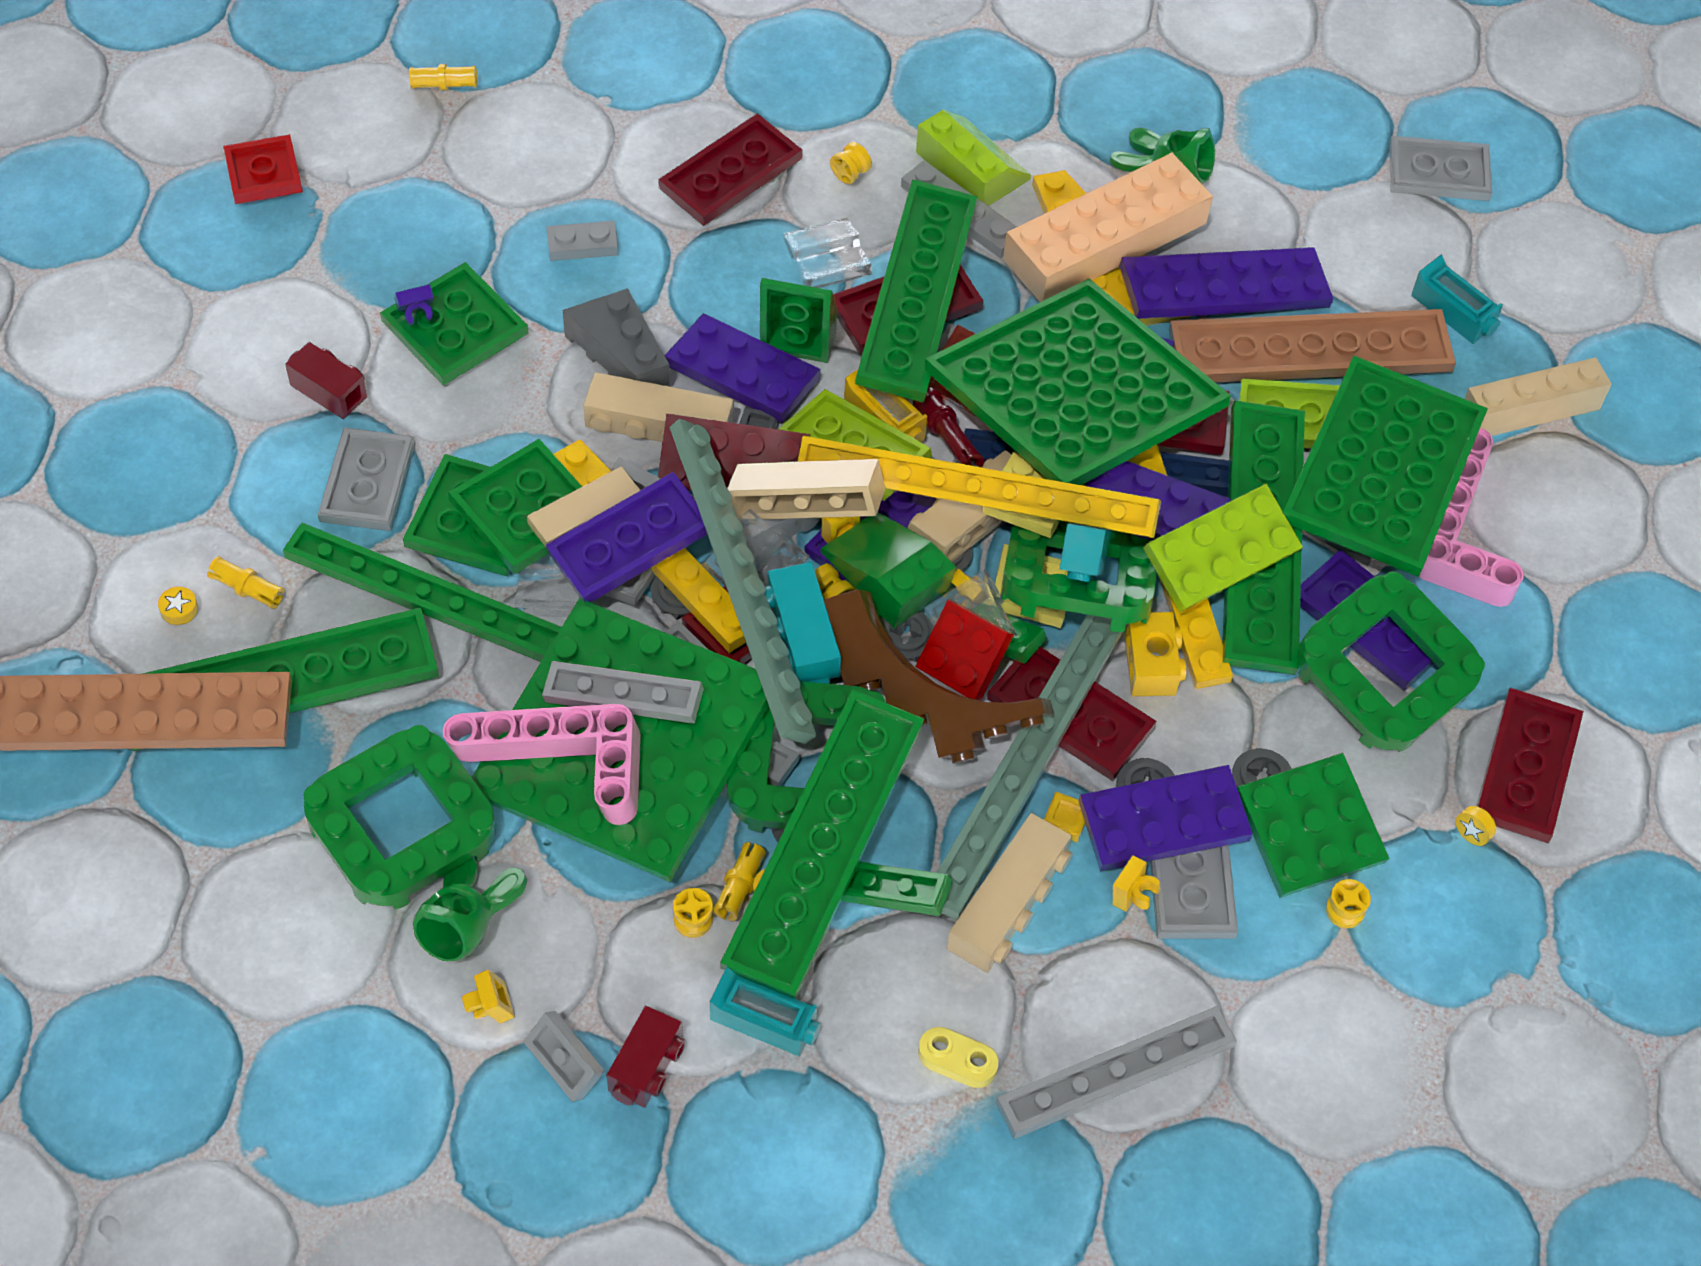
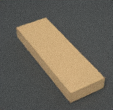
M621 466L528 515L527 524L546 547V544L640 491V489Z

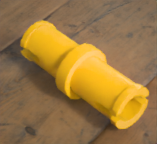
M439 64L436 68L410 67L409 82L411 89L439 87L440 90H448L449 87H477L478 73L476 66L448 67L447 64Z
M220 556L215 557L209 565L208 569L214 572L208 571L207 577L233 588L235 594L242 598L249 596L271 609H276L283 599V596L278 594L285 593L283 587L257 576V572L251 568L244 570Z
M751 842L743 843L733 869H729L724 876L725 886L713 907L714 913L721 919L725 920L729 911L728 920L735 921L738 918L746 895L753 891L754 878L762 860L766 856L765 849L754 843L751 852L749 851Z

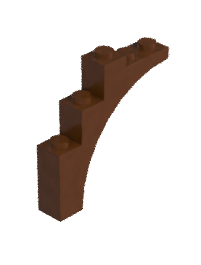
M857 589L824 599L841 656L840 670L844 685L878 691L881 689L880 683H882L887 704L924 718V725L928 724L926 718L928 717L938 758H951L952 764L975 759L974 752L985 749L981 734H984L985 739L1000 737L1008 734L1006 727L1020 724L1021 729H1029L1043 725V717L1054 715L1050 699L1038 698L1014 703L984 702L963 697L936 684L916 669L894 645L880 621L871 592Z

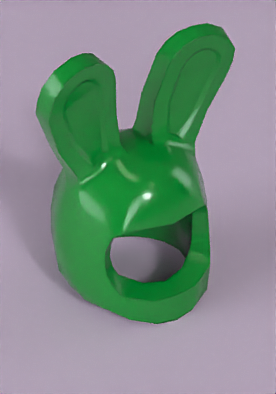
M1141 127L1135 128L1129 133V144L1132 148L1145 155L1116 151L1110 157V163L1114 167L1122 171L1133 172L1173 153L1196 179L1203 184L1209 180L1213 172L1215 144L1210 128H1201L1197 131L1175 130L1159 136Z
M473 858L444 875L443 888L428 898L414 915L413 929L419 945L431 956L441 961L454 962L471 955L483 941L489 921L494 913L505 908L522 895L528 882L525 873L516 867L507 868L496 877L482 894L473 889L478 877L477 864Z

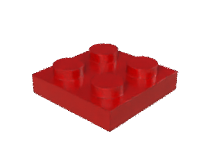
M290 134L223 146L235 204L303 192Z
M947 600L915 667L962 695L982 701L1014 634L953 600Z

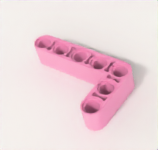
M1480 428L1419 578L1493 606L1502 607L1509 605L1513 601L1523 580L1524 573L1522 568L1510 559L1457 541L1493 446L1491 434L1487 430Z
M605 704L460 713L450 717L444 724L443 737L455 756L465 762L596 755L594 796L605 819L611 824L622 825L631 821L637 813L640 731L631 711L624 705ZM626 725L621 731L612 732L617 726ZM587 727L583 733L574 734L579 728ZM548 729L547 733L543 736L535 737L541 730ZM510 732L506 737L497 739L502 733ZM467 734H471L468 739L459 742L461 737ZM616 761H625L618 768H610ZM615 797H624L618 804L608 805Z

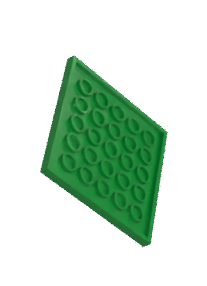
M1089 278L925 359V370L1046 479L1082 485L1228 407L1231 398L1229 393Z
M579 598L512 710L572 707L547 703L542 696L552 661L700 681L704 690L695 723L633 715L640 731L638 809L634 818L626 824L614 825L608 822L595 801L596 755L481 761L472 775V779L491 805L671 883L768 709L769 704L755 668L588 601L584 603ZM619 725L612 732H619L626 725ZM587 727L579 728L574 734L583 733ZM548 729L541 730L535 737L543 736L547 733ZM510 732L502 733L497 739L506 737ZM616 761L610 768H618L625 761ZM615 797L608 805L618 804L624 797Z

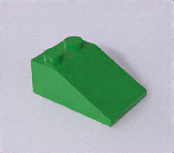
M761 278L760 340L797 358L828 363L837 323V307L832 290Z
M878 512L876 516H868L821 548V553L856 589L871 592L876 610L894 629L949 591L956 570V566L932 541Z

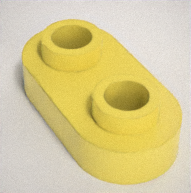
M934 1027L927 1030L920 1039L918 1055L921 1063L926 1068L973 1088L985 1087L995 1079L998 1069V1057L989 1046L943 1027ZM935 1042H942L947 1048L937 1050L933 1047V1044ZM973 1058H980L985 1064L978 1067L973 1065L971 1060Z

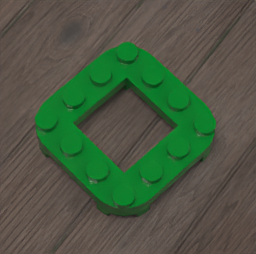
M1060 521L1051 538L1016 525L1012 526L1000 595L1002 600L1009 599L1021 606L1020 615L1035 618L1036 606L1111 618L1110 631L1124 632L1126 624L1139 621L1144 624L1148 622L1156 583V570L1143 549L1146 544L1151 542L1150 540L1134 534L1111 530L1107 556L1118 558L1116 585H1111L1101 580L1086 582L1069 579L1064 574L1051 575L1042 573L1046 546L1063 549L1067 524H1070V522Z
M1389 572L1386 575L1376 576L1368 580L1318 620L1308 630L1298 645V662L1300 666L1298 674L1303 682L1307 684L1312 680L1362 733L1359 741L1369 749L1375 746L1384 750H1398V752L1409 748L1415 740L1470 695L1478 685L1482 671L1485 668V662L1479 656L1474 645L1415 584L1405 579L1398 572ZM1389 616L1439 667L1435 673L1394 707L1342 654L1343 651L1371 628Z
M799 681L805 705L812 714V724L835 726L852 689L885 702L882 694L863 687ZM770 707L766 710L727 781L729 808L731 807L734 814L748 825V829L763 833V827L785 829L804 788L768 785L775 727Z
M415 725L410 729L399 731L320 776L312 785L305 789L303 794L304 812L312 836L317 837L352 887L354 896L364 905L366 903L377 906L394 905V909L407 906L409 904L408 896L473 857L477 862L484 859L489 853L488 848L495 836L496 825L489 800L446 742L423 725ZM412 772L415 778L419 776L451 821L385 860L349 808Z

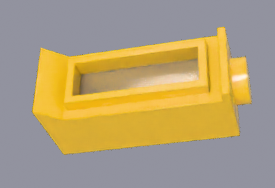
M858 369L845 377L844 400L921 443L926 436V414L922 415L905 397L854 384Z

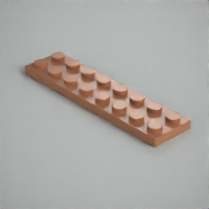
M1442 309L1170 321L1169 326L1170 339L1174 341L1173 348L1214 382L1242 381V378L1282 380L1344 377L1353 355L1400 374L1453 372L1456 365Z
M290 672L0 676V751L286 747L292 686Z

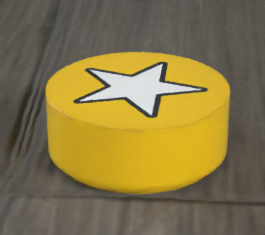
M178 586L169 588L161 594L158 600V608L165 622L172 625H182L190 622L196 616L198 603L190 589Z
M1468 806L1456 817V827L1459 833L1473 845L1483 846L1496 834V825L1493 818L1480 807Z

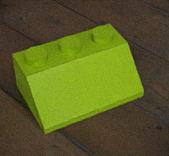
M941 110L918 124L916 153L969 193L978 196L977 198L988 206L1031 180L1029 172L963 116Z

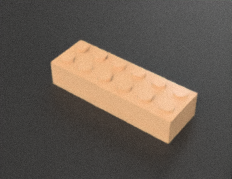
M1170 153L1006 232L1003 260L1038 301L1042 302L1088 278L1093 280L1118 268L1122 257L1142 256L1207 224L1213 196L1173 153Z

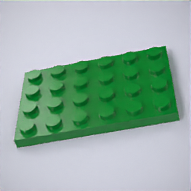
M1353 355L1282 514L1285 515L1289 524L1419 577L1488 408Z

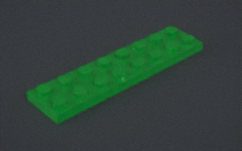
M912 179L854 384L924 402L931 377L925 370V359L936 354L978 196Z
M1234 401L1231 407L1228 476V498L1230 502L1267 484L1281 510L1284 511L1304 466L1305 411ZM1291 525L1302 545V529ZM1302 549L1224 589L1223 663H1229L1230 666L1296 674L1299 669L1298 645L1300 640Z
M421 608L142 673L290 672L292 686L289 713L439 677Z
M852 689L720 961L721 969L725 970L728 967L742 978L796 999L921 732L924 718Z

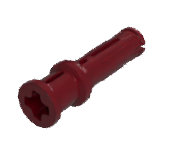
M927 388L924 402L913 400V406L922 415H927L926 427L933 434L940 435L960 464L973 466L971 461L974 460L978 467L983 466V456L972 445L956 423L955 411L952 407L943 403V396L938 389Z

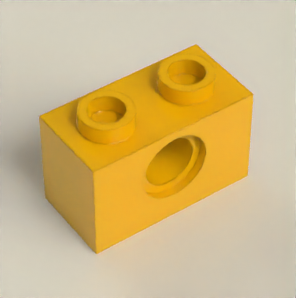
M1150 612V617L1146 624L1141 621L1127 624L1124 631L1131 697L1176 696L1180 681H1185L1186 662L1184 658L1179 659L1178 649H1181L1182 646L1181 627H1175L1173 612ZM1151 653H1158L1161 656H1156Z

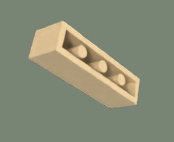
M1595 357L1470 387L1465 399L1488 408L1480 428L1487 430L1491 436L1600 410L1612 383Z
M597 372L594 373L583 405L585 427L593 428L600 432L608 431L628 435L635 439L643 438L659 442L663 441L666 413L730 423L734 422V399Z
M1005 450L996 458H990L985 461L981 468L1003 471L1011 454ZM938 498L931 508L924 513L919 512L912 518L908 529L932 541L953 562L1001 524L1003 520L984 514L982 506Z
M861 459L738 464L727 489L732 496L731 502L739 520L876 516L886 488L879 460Z
M1030 813L949 931L947 950L986 973L990 971L995 962L1002 964L1012 948L1013 943L1010 942L1012 936L1016 931L1019 933L1024 932L1033 916V912L1030 911L1036 901L1043 903L1053 886V882L1050 880L1057 871L1062 874L1068 866L1073 855L1072 852L1068 851L1072 835Z

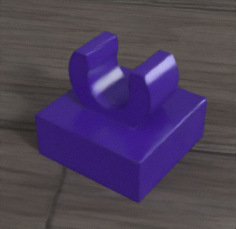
M430 284L395 292L394 300L397 311L406 310L405 321L409 326L414 324L412 312L416 309H420L425 313L427 321L432 319V309L429 304H432L434 297Z

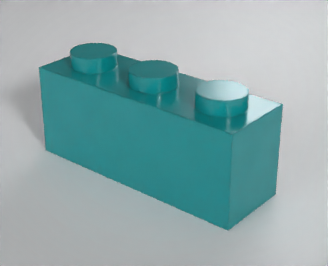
M1075 523L1067 524L1059 568L1060 570L1068 571L1067 578L1090 582L1094 580L1095 576L1104 573L1111 530Z
M812 562L769 570L768 586H765L764 593L770 609L773 608L776 616V625L781 639L788 649V658L794 674L798 677L799 681L804 682L828 677L829 679L839 677L841 656Z

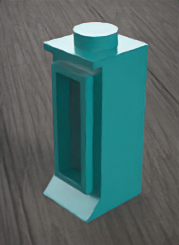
M1442 254L1419 271L1411 296L1428 310L1442 309L1445 323L1470 343L1474 344L1484 335L1489 337L1496 331L1500 324L1498 317L1503 304L1497 305L1446 265Z
M726 967L710 999L711 1021L799 1057L806 1044L810 1046L814 1044L821 1027V1023L816 1021L817 1005L813 1004L811 1006L742 978L728 967Z

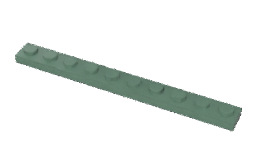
M678 419L669 428L781 738L806 744L817 736L811 721L812 714L805 705L800 691L799 679L793 672L788 658V649L782 641L776 625V616L770 609L764 593L765 586L756 571L753 562L754 556L745 541L742 532L743 526L736 516L731 502L732 496L726 488L720 472L721 466L711 448L710 436L702 426Z
M1087 614L1039 698L1051 700L1054 715L1043 717V725L1019 730L936 872L949 874L952 880L951 888L941 912L942 914L958 920L1121 637L1123 632L1110 631L1111 618Z

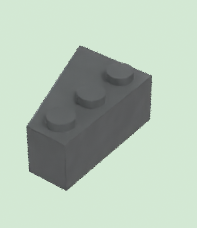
M628 288L562 310L565 337L571 343L575 341L586 351V356L591 361H597L608 371V375L670 387L669 363Z

